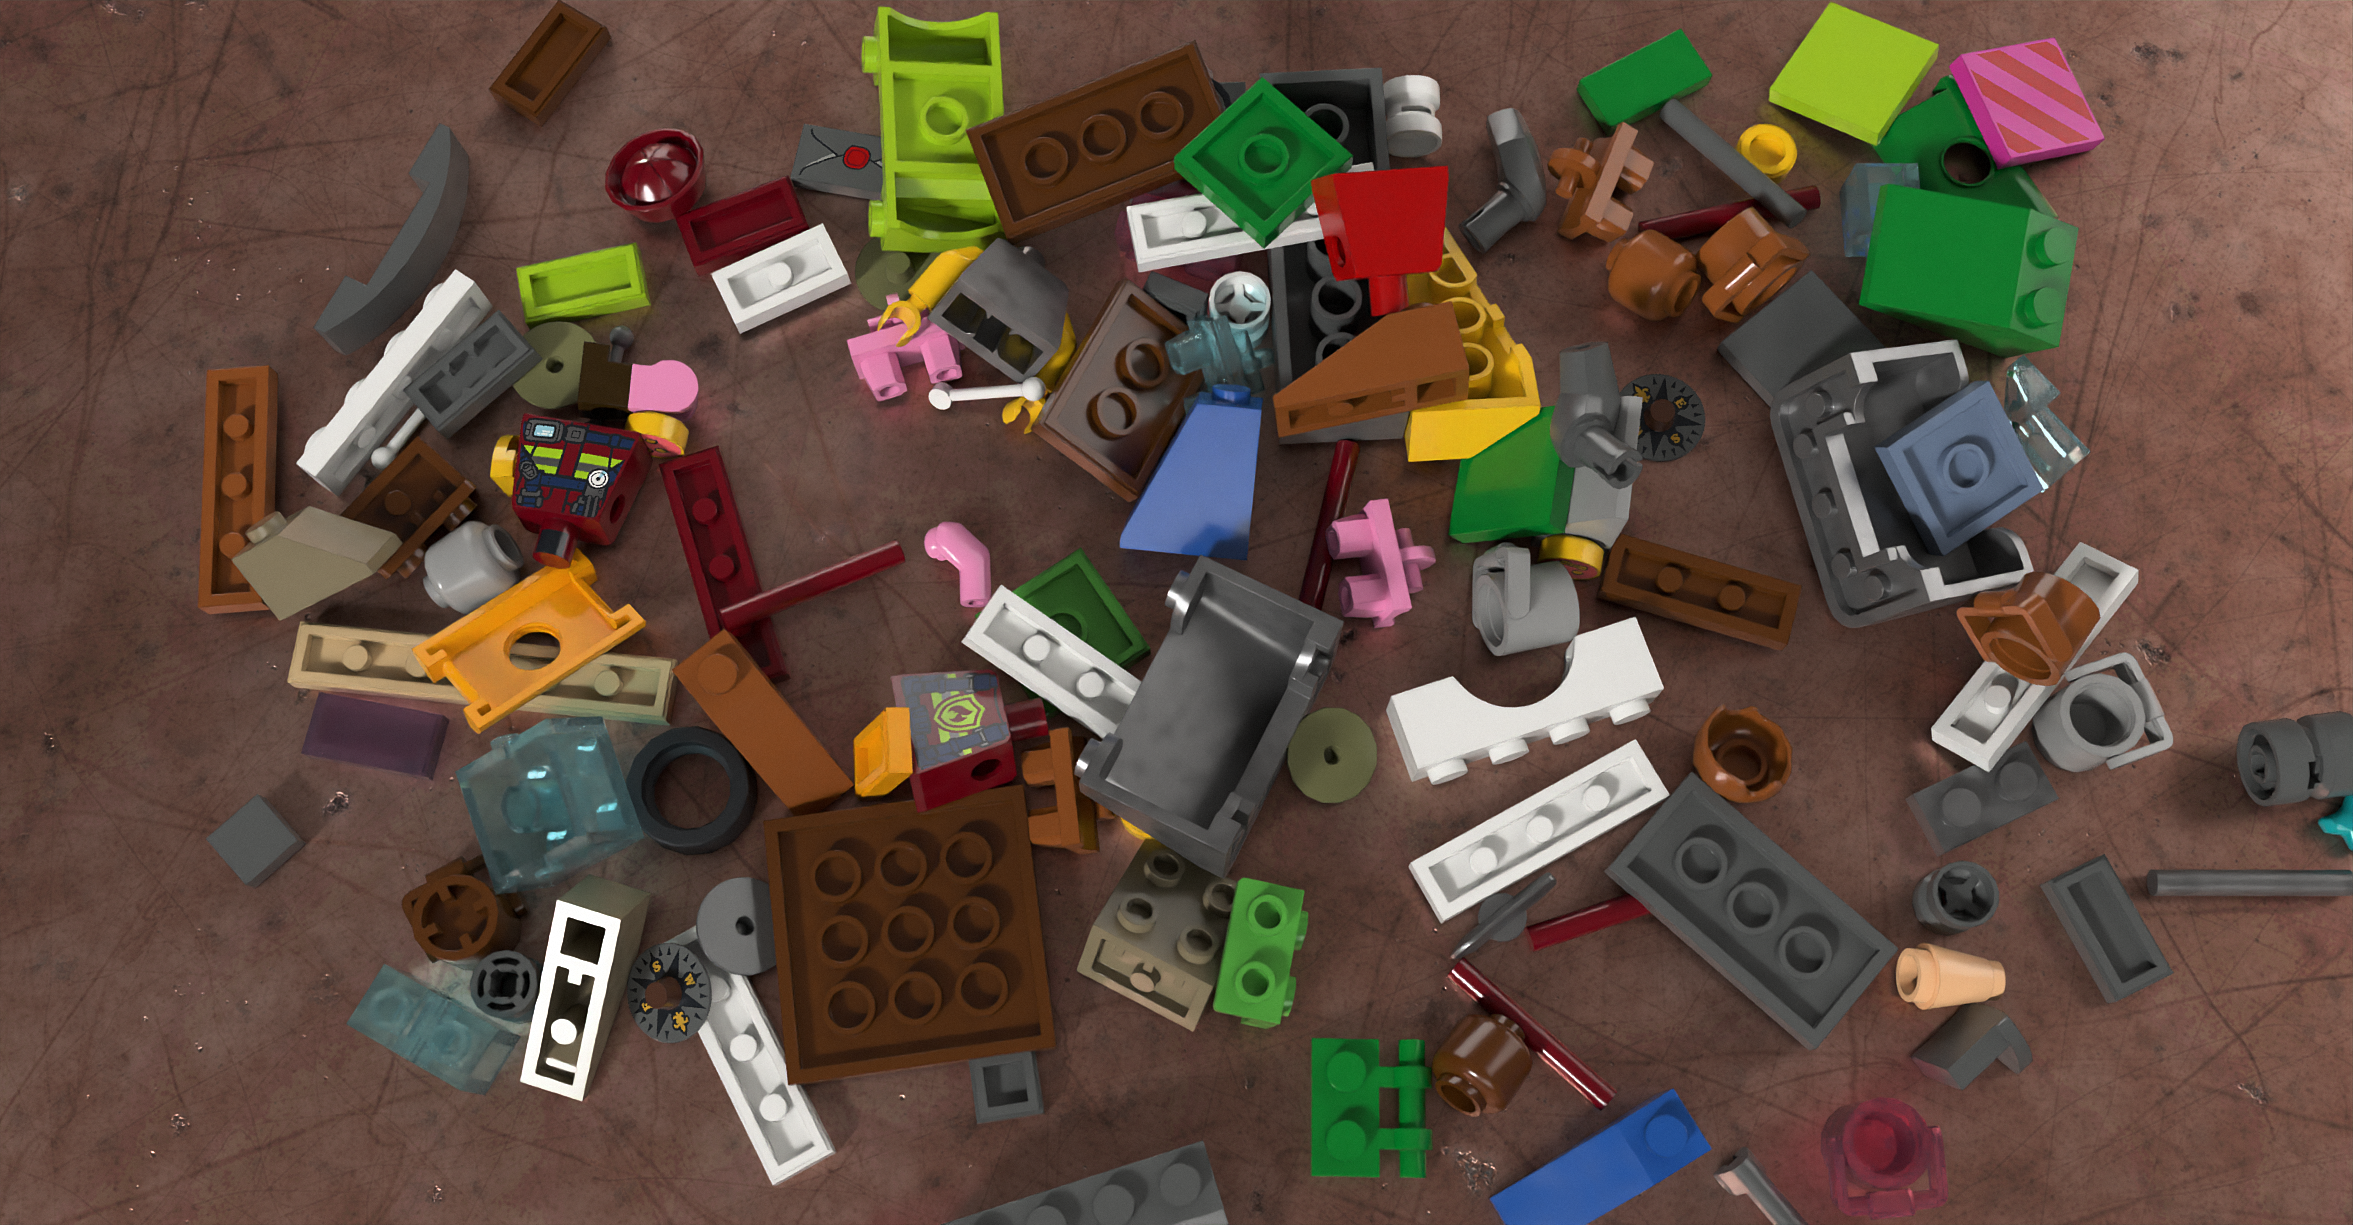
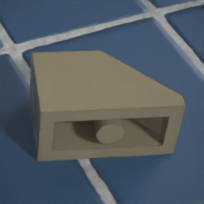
M308 506L287 518H284L279 511H275L255 523L245 532L251 541L231 560L279 621L373 575L403 543L395 533Z

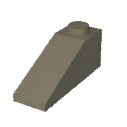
M589 874L557 900L520 1082L583 1101L588 1096L625 992L630 971L639 952L651 897L650 892Z

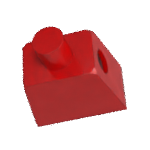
M1448 165L1335 173L1311 180L1312 193L1333 276L1336 281L1369 280L1371 317L1401 312L1409 306L1408 275L1431 273L1440 270L1443 256L1449 180Z

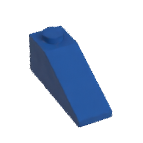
M1672 1088L1653 1095L1494 1194L1489 1200L1505 1225H1586L1653 1187L1712 1148L1678 1094Z

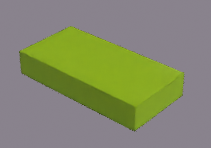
M636 242L516 268L525 323L530 330L548 322L560 321L571 323L651 305L642 254Z

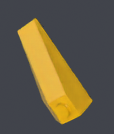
M1447 227L1444 230L1443 256L1440 270L1431 273L1408 275L1409 305L1422 302L1435 305L1452 301L1469 365L1468 399L1409 411L1404 431L1408 462L1472 458L1540 414L1541 404L1532 357L1522 343L1516 345L1504 326V314L1496 303L1490 305L1476 283L1477 273Z

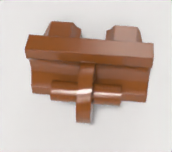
M1622 122L1617 126L1612 137L1598 138L1593 143L1586 138H1577L1573 149L1559 148L1553 151L1547 166L1552 176L1559 180L1555 192L1560 197L1569 199L1556 232L1570 240L1587 232L1609 243L1627 232L1634 215L1633 209L1611 197L1616 186L1630 195L1637 192L1648 180L1655 163L1632 146L1638 130Z
M1068 727L1049 730L1050 742L1039 744L1021 752L1022 770L1026 784L1032 788L1055 784L1057 799L1056 806L1029 810L1028 826L1031 843L1040 847L1066 848L1081 855L1100 852L1096 819L1101 821L1116 818V814L1080 792L1079 781L1081 778L1074 775V771L1080 755L1087 745V738L1084 736H1073L1071 729Z

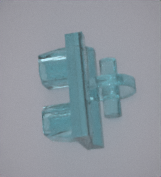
M1201 315L1187 320L1189 330L1182 332L1165 343L1171 367L1176 374L1185 375L1202 369L1207 389L1201 392L1212 393V386L1216 384H1233L1250 388L1251 395L1260 393L1265 390L1260 369L1275 362L1271 348L1253 350L1248 330L1232 334L1227 315L1208 318V315ZM1200 392L1184 398L1183 406L1186 415Z

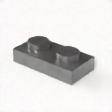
M2024 741L2007 749L1990 772L1974 765L1912 794L1905 800L1938 857L2059 799L2028 743Z

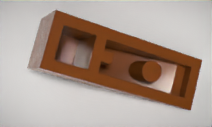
M1452 301L1435 305L1426 302L1416 303L1407 306L1401 312L1387 314L1273 396V404L1279 438L1467 400L1469 365Z
M726 629L720 631L672 669L711 720L794 816L821 813L855 786L738 639Z

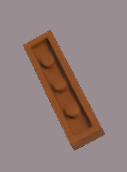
M269 365L207 370L198 608L207 614L271 610L231 560L251 541L245 532L255 523L275 512L278 373Z

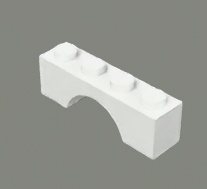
M1636 617L1575 636L1565 651L1564 672L1559 687L1551 695L1537 703L1522 707H1501L1489 704L1473 696L1451 676L1392 695L1386 712L1411 781L1429 776L1431 784L1436 785L1466 774L1468 772L1466 764L1489 756L1493 765L1502 764L1529 752L1527 744L1551 737L1553 745L1563 744L1590 732L1588 724L1611 717L1614 725H1620L1643 717L1651 712L1648 704L1655 700L1664 687Z

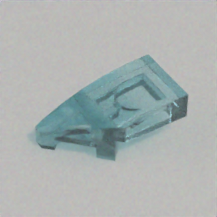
M2023 354L2007 368L2004 411L2044 488L2041 491L2043 493L2091 451L2047 407L2061 392Z

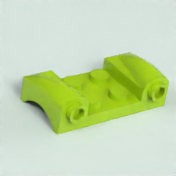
M878 6L873 36H863L861 53L862 72L873 73L875 87L879 86L883 185L880 200H870L869 236L880 237L882 251L942 253L947 250L976 246L985 251L997 238L1007 240L966 129L1004 115L998 12H985L978 16L958 21L931 22L908 17L891 7Z

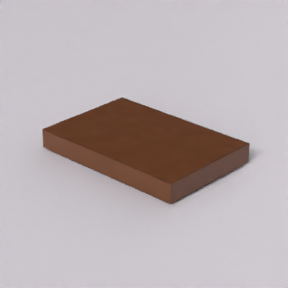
M1125 277L1114 286L1030 429L1127 502L1136 500L1143 492L1221 351Z

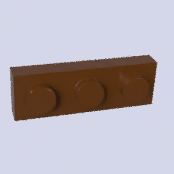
M1620 533L1608 552L1596 597L1782 651L1789 643L1802 585Z

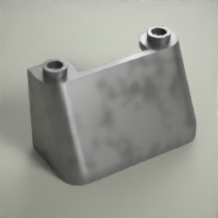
M1958 339L1849 353L1784 386L1776 393L1771 403L1770 419L1828 607L1833 617L1846 627L1859 628L1966 601L1980 592L2012 589L2017 586L2024 574L2034 571L2027 548L2022 539L2013 530L2004 527L1985 529L1944 557L1930 555L1874 448L1877 444L1969 385L1968 370Z
M1200 554L1191 573L1189 574L1181 570L1168 592L1165 606L1173 609L1171 627L1115 733L1109 732L1101 742L1093 738L1089 740L1080 755L1074 775L1081 778L1079 781L1081 793L1197 866L1224 879L1235 862L1287 758V747L1301 720L1310 713L1323 687L1337 653L1344 621Z

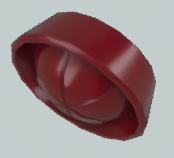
M660 128L640 134L628 141L613 156L605 173V190L611 201L646 222L660 223L675 219L686 213L698 202L706 187L704 150L695 136L682 129Z

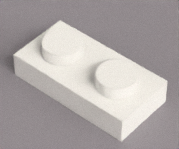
M823 223L711 273L740 334L851 284L848 273Z

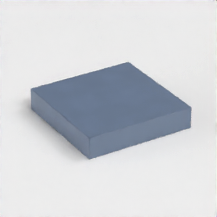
M1989 381L1972 382L1874 446L1930 555L1944 557L2044 490Z

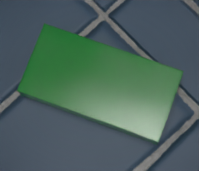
M1680 28L1580 79L1576 90L1608 137L1615 133L1620 123L1625 122L1631 125L1659 111L1670 100L1674 98L1680 100L1707 86L1711 80L1712 73Z

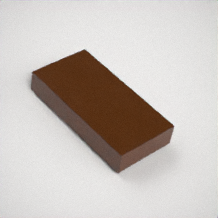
M558 0L494 81L489 91L495 100L543 127L611 39L607 27L565 2Z

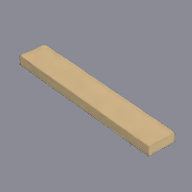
M300 621L287 683L295 688L470 705L446 676L433 683L413 654L412 648L429 639L434 634ZM514 643L509 657L512 664L517 668L535 670L553 662L559 655L560 647ZM606 652L517 710L670 726L678 684V677L672 669L680 663L672 658Z

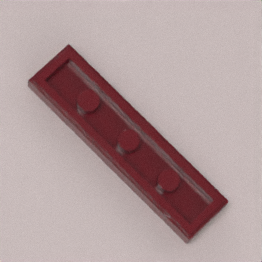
M719 445L658 464L710 639L725 629L719 609L764 592L728 468ZM772 616L730 632L738 639L773 684L791 679Z

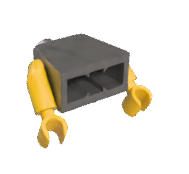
M997 238L985 251L976 246L944 251L935 258L908 289L911 297L907 301H896L887 307L878 322L877 330L880 331L890 318L903 320L908 330L898 341L896 347L905 346L912 340L921 326L920 314L927 309L931 311L927 319L1018 384H1022L1029 377L1040 378L1046 387L1045 394L1040 400L1029 401L1024 396H1019L1008 402L1003 408L1002 418L1005 424L1017 418L1022 406L1028 410L1030 422L1024 431V434L1032 432L1030 428L1046 403L1045 398L1047 394L1052 393L1055 381L1063 374L1077 350V340L1070 316L1066 312L1069 289L1063 281L1045 269L1043 255L1037 249L1030 246L1016 248L1007 240Z

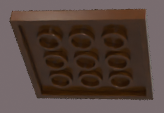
M1023 784L987 789L917 813L915 801L907 800L763 821L789 1086L809 1085L969 1062L975 1059L1058 1049L1033 849L1029 835L1026 793Z

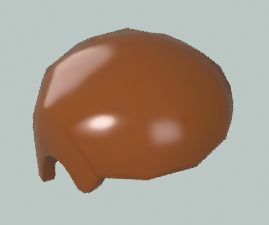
M1722 704L1713 710L1695 735L1692 763L1699 778L1723 799L1737 803H1755L1774 797L1786 784L1792 773L1793 747L1781 726L1760 714L1757 707L1749 706L1743 709L1727 710L1725 704Z

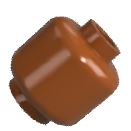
M1651 229L1636 234L1631 240L1628 238L1621 239L1613 247L1606 261V269L1610 271L1607 286L1611 297L1641 317L1651 321H1660L1669 315L1671 317L1681 315L1694 300L1701 285V275L1697 273L1698 263L1692 251L1664 234Z

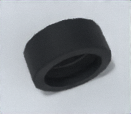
M699 726L672 728L652 738L635 756L626 778L627 806L636 825L663 848L684 855L710 854L733 843L749 825L757 804V778L748 761L721 733ZM684 755H706L718 761L724 767L730 779V796L725 809L714 821L702 827L685 829L670 824L661 816L655 803V785L659 775L673 760Z

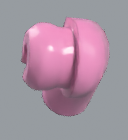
M942 522L938 527L930 529L925 535V550L931 558H937L940 561L947 559L959 570L960 604L970 608L985 607L992 597L991 563L988 548L961 523Z

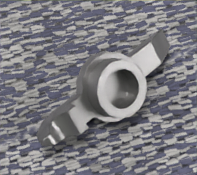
M1545 873L1515 896L1507 893H1497L1488 897L1482 903L1478 912L1479 925L1459 941L1450 957L1454 960L1475 952L1490 939L1498 942H1509L1517 938L1525 929L1527 921L1526 910L1544 897L1556 885L1554 876L1551 873Z

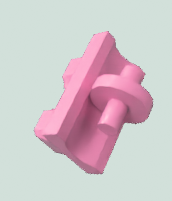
M897 292L885 295L888 306L893 302L900 301ZM927 309L920 314L921 326L912 340L905 346L896 347L898 341L908 330L905 322L899 318H890L878 331L877 325L881 316L867 319L871 333L846 340L859 379L865 378L877 401L901 396L907 391L901 367L925 361L931 384L945 383L963 376L960 350L965 349V345L927 319L929 315Z
M1388 499L1370 500L1358 514L1334 520L1326 529L1325 535L1329 554L1333 560L1359 557L1363 574L1361 576L1345 577L1339 583L1338 596L1342 615L1344 617H1372L1374 628L1394 625V617L1412 608L1409 593L1423 590L1420 571L1435 564L1434 549L1431 546L1425 545L1414 546L1410 528L1395 530Z

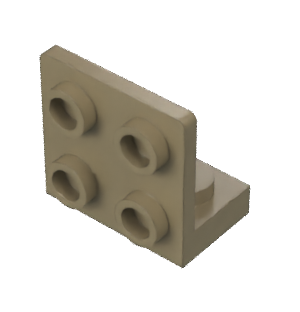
M1145 839L1095 920L1076 971L1194 1032L1218 981L1237 881L1227 876L1223 879L1197 866L1155 839Z

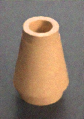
M1925 942L1920 943L1916 948H1906L1903 950L1896 967V984L1901 998L1906 1002H1914L1922 1010L1985 1002L1987 1000L1998 1001L2003 996L2006 985L2005 971L1999 961L1987 960Z

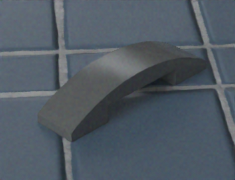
M439 123L409 172V175L423 194L370 281L365 285L345 275L313 327L335 351L345 356L360 349L381 335L415 303L441 267L457 234L468 193L469 156L452 130Z

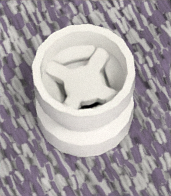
M1405 75L1385 82L1383 90L1385 115H1387L1386 127L1389 154L1399 157H1419L1435 152L1442 144V125L1435 117V112L1440 107V86L1437 81L1421 75Z
M1232 272L1218 279L1211 289L1208 319L1210 333L1216 343L1228 351L1244 352L1252 350L1261 344L1267 335L1271 296L1268 287L1261 278L1248 272Z

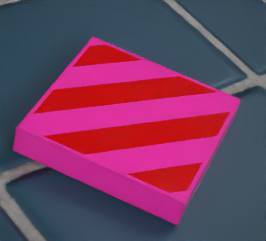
M2055 37L1960 54L1949 65L1998 169L2090 151L2105 140Z

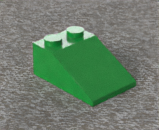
M1889 183L1882 185L1878 195L1859 305L1954 340L1958 339L1962 343L2003 358L2059 347L2079 228L2030 208Z

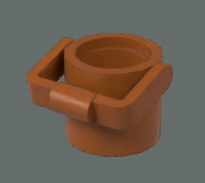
M1754 207L1748 208L1723 225L1695 255L1698 268L1713 284L1703 295L1702 302L1715 318L1739 323L1746 315L1752 313L1771 299L1802 268L1804 260L1810 255V251L1798 239L1776 232Z
M2035 571L2024 574L2014 590L1980 592L1973 595L1957 610L1958 619L1986 662H1995L2013 676L2041 686H2051L2058 683L2101 618L2099 608L2091 597L2079 587L2058 576ZM1988 617H1995L1992 623Z

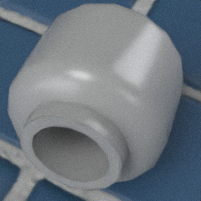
M469 521L429 547L424 557L427 575L423 578V584L429 596L440 607L448 608L451 606L456 611L467 615L520 582V567L524 564L523 555L515 540L501 526L497 524L488 526L479 521Z

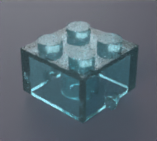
M603 716L547 718L519 735L518 733L507 734L493 739L490 742L492 751L455 771L496 895L554 887L645 838Z

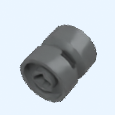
M2336 711L2305 715L2297 719V721L2289 718L2251 722L2242 728L2238 736L2236 749L2237 765L2241 781L2248 795L2256 804L2267 807L2298 803L2307 800L2309 797L2322 800L2353 795V716L2350 713Z

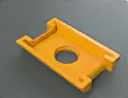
M576 547L569 568L543 567L411 650L433 683L446 676L470 705L465 707L463 712L469 726L476 733L480 734L646 627V621L629 603L616 612L611 610L590 587V585L598 581L593 564ZM533 632H545L558 639L560 642L559 655L547 666L535 670H523L514 666L510 661V650L513 644L524 635Z

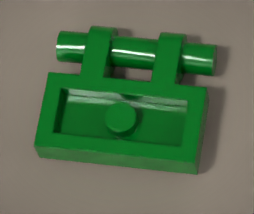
M1311 1039L1310 1176L1380 1177L1379 1150L1399 1151V1178H1427L1426 1151L1433 1150V1129H1426V1089H1432V1067H1425V1040H1398L1399 1066L1383 1067L1379 1066V1039ZM1379 1089H1399V1128H1379Z

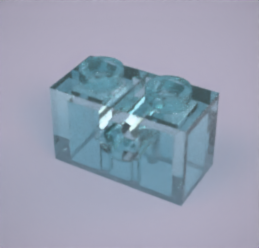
M386 964L382 966L346 1023L460 1091L486 1095L521 1037L414 974Z

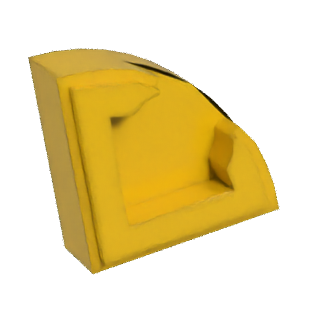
M520 434L501 436L496 443L492 456L490 477L508 497H512Z

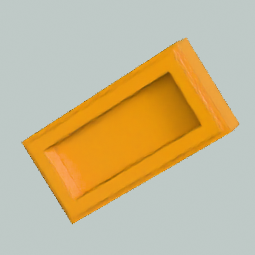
M886 707L853 739L855 797L858 798V801H880L913 773L909 707Z

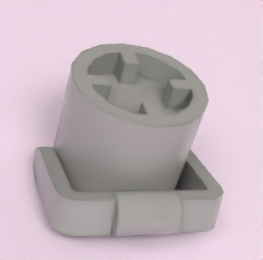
M1505 542L1486 550L1482 556L1475 559L1473 564L1472 620L1475 627L1480 630L1487 648L1494 655L1503 656L1571 642L1577 636L1580 624L1578 596L1569 572L1559 561L1552 560L1530 565V552L1528 548H1520L1513 543Z
M2126 652L2079 666L2064 673L2068 683H2072L2047 698L2033 716L2031 731L2034 743L2044 759L2059 769L2075 773L2092 770L2104 763H2107L2109 769L2113 770L2158 754L2170 748L2173 744V735L2164 718L2165 713L2148 679H2145L2135 657ZM2114 669L2118 677L2102 674L2101 672ZM2145 732L2150 745L2124 753L2134 747Z

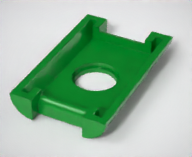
M1953 74L1939 80L1932 91L1935 96L1898 115L1877 146L1872 145L1900 186L2030 208L2059 219L2057 213L2022 165L2002 169L1997 168ZM1957 143H1969L1977 146L1989 158V175L1983 181L1974 184L1957 181L1945 168L1944 155L1946 150Z

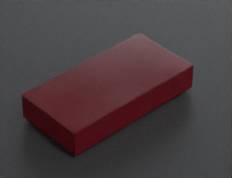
M789 175L688 211L675 218L698 277L729 266L810 229Z

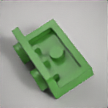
M1241 878L1237 882L1213 1002V1008L1216 1012L1242 1017L1241 1024L1263 1029L1279 1025L1282 1016L1288 1017L1296 990V977L1289 976L1294 950H1301L1308 925V912L1301 911L1304 890L1250 878Z

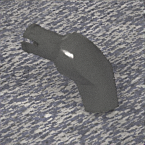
M1514 108L1502 109L1487 116L1486 129L1497 166V193L1459 224V229L1465 239L1482 254L1486 253L1500 237L1521 220L1535 222L1547 204L1546 180L1538 146L1524 117Z
M1589 342L1571 346L1560 351V395L1550 424L1552 445L1558 457L1569 467L1580 468L1586 466L1600 475L1613 488H1626L1639 477L1643 468L1639 461L1643 460V457L1637 450L1613 436L1619 418L1621 396L1608 342Z

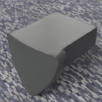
M1979 1003L1964 1004L1956 1012V1015L1911 1056L1925 1077L1960 1090L1965 1089L1996 1058L2016 1074H2020L2033 1061L2029 1045L2008 1015L1999 1009Z

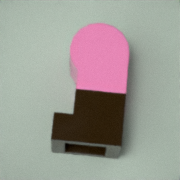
M584 341L577 400L579 418L626 423V419L630 414L639 411H651L671 416L685 423L695 414L697 408L698 381L693 370L682 362L662 360L652 366L611 361L610 344Z

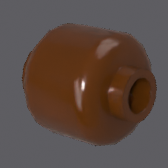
M1470 1014L1458 1020L1435 1052L1432 1061V1070L1437 1079L1435 1088L1442 1099L1457 1111L1472 1117H1478L1482 1113L1491 1115L1504 1111L1529 1076L1533 1065L1530 1051L1523 1042L1525 1034L1514 1021L1500 1014H1492L1490 1017Z

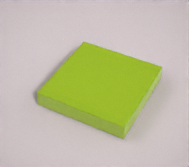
M1830 2L1769 88V101L1877 146L1938 58L1939 44Z

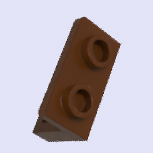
M417 435L339 516L395 533L403 544L377 572L386 580L395 571H398L403 577L407 578L424 561L425 553L429 547L423 542L440 525H443L449 532H452L477 506L468 497L477 486L460 474Z

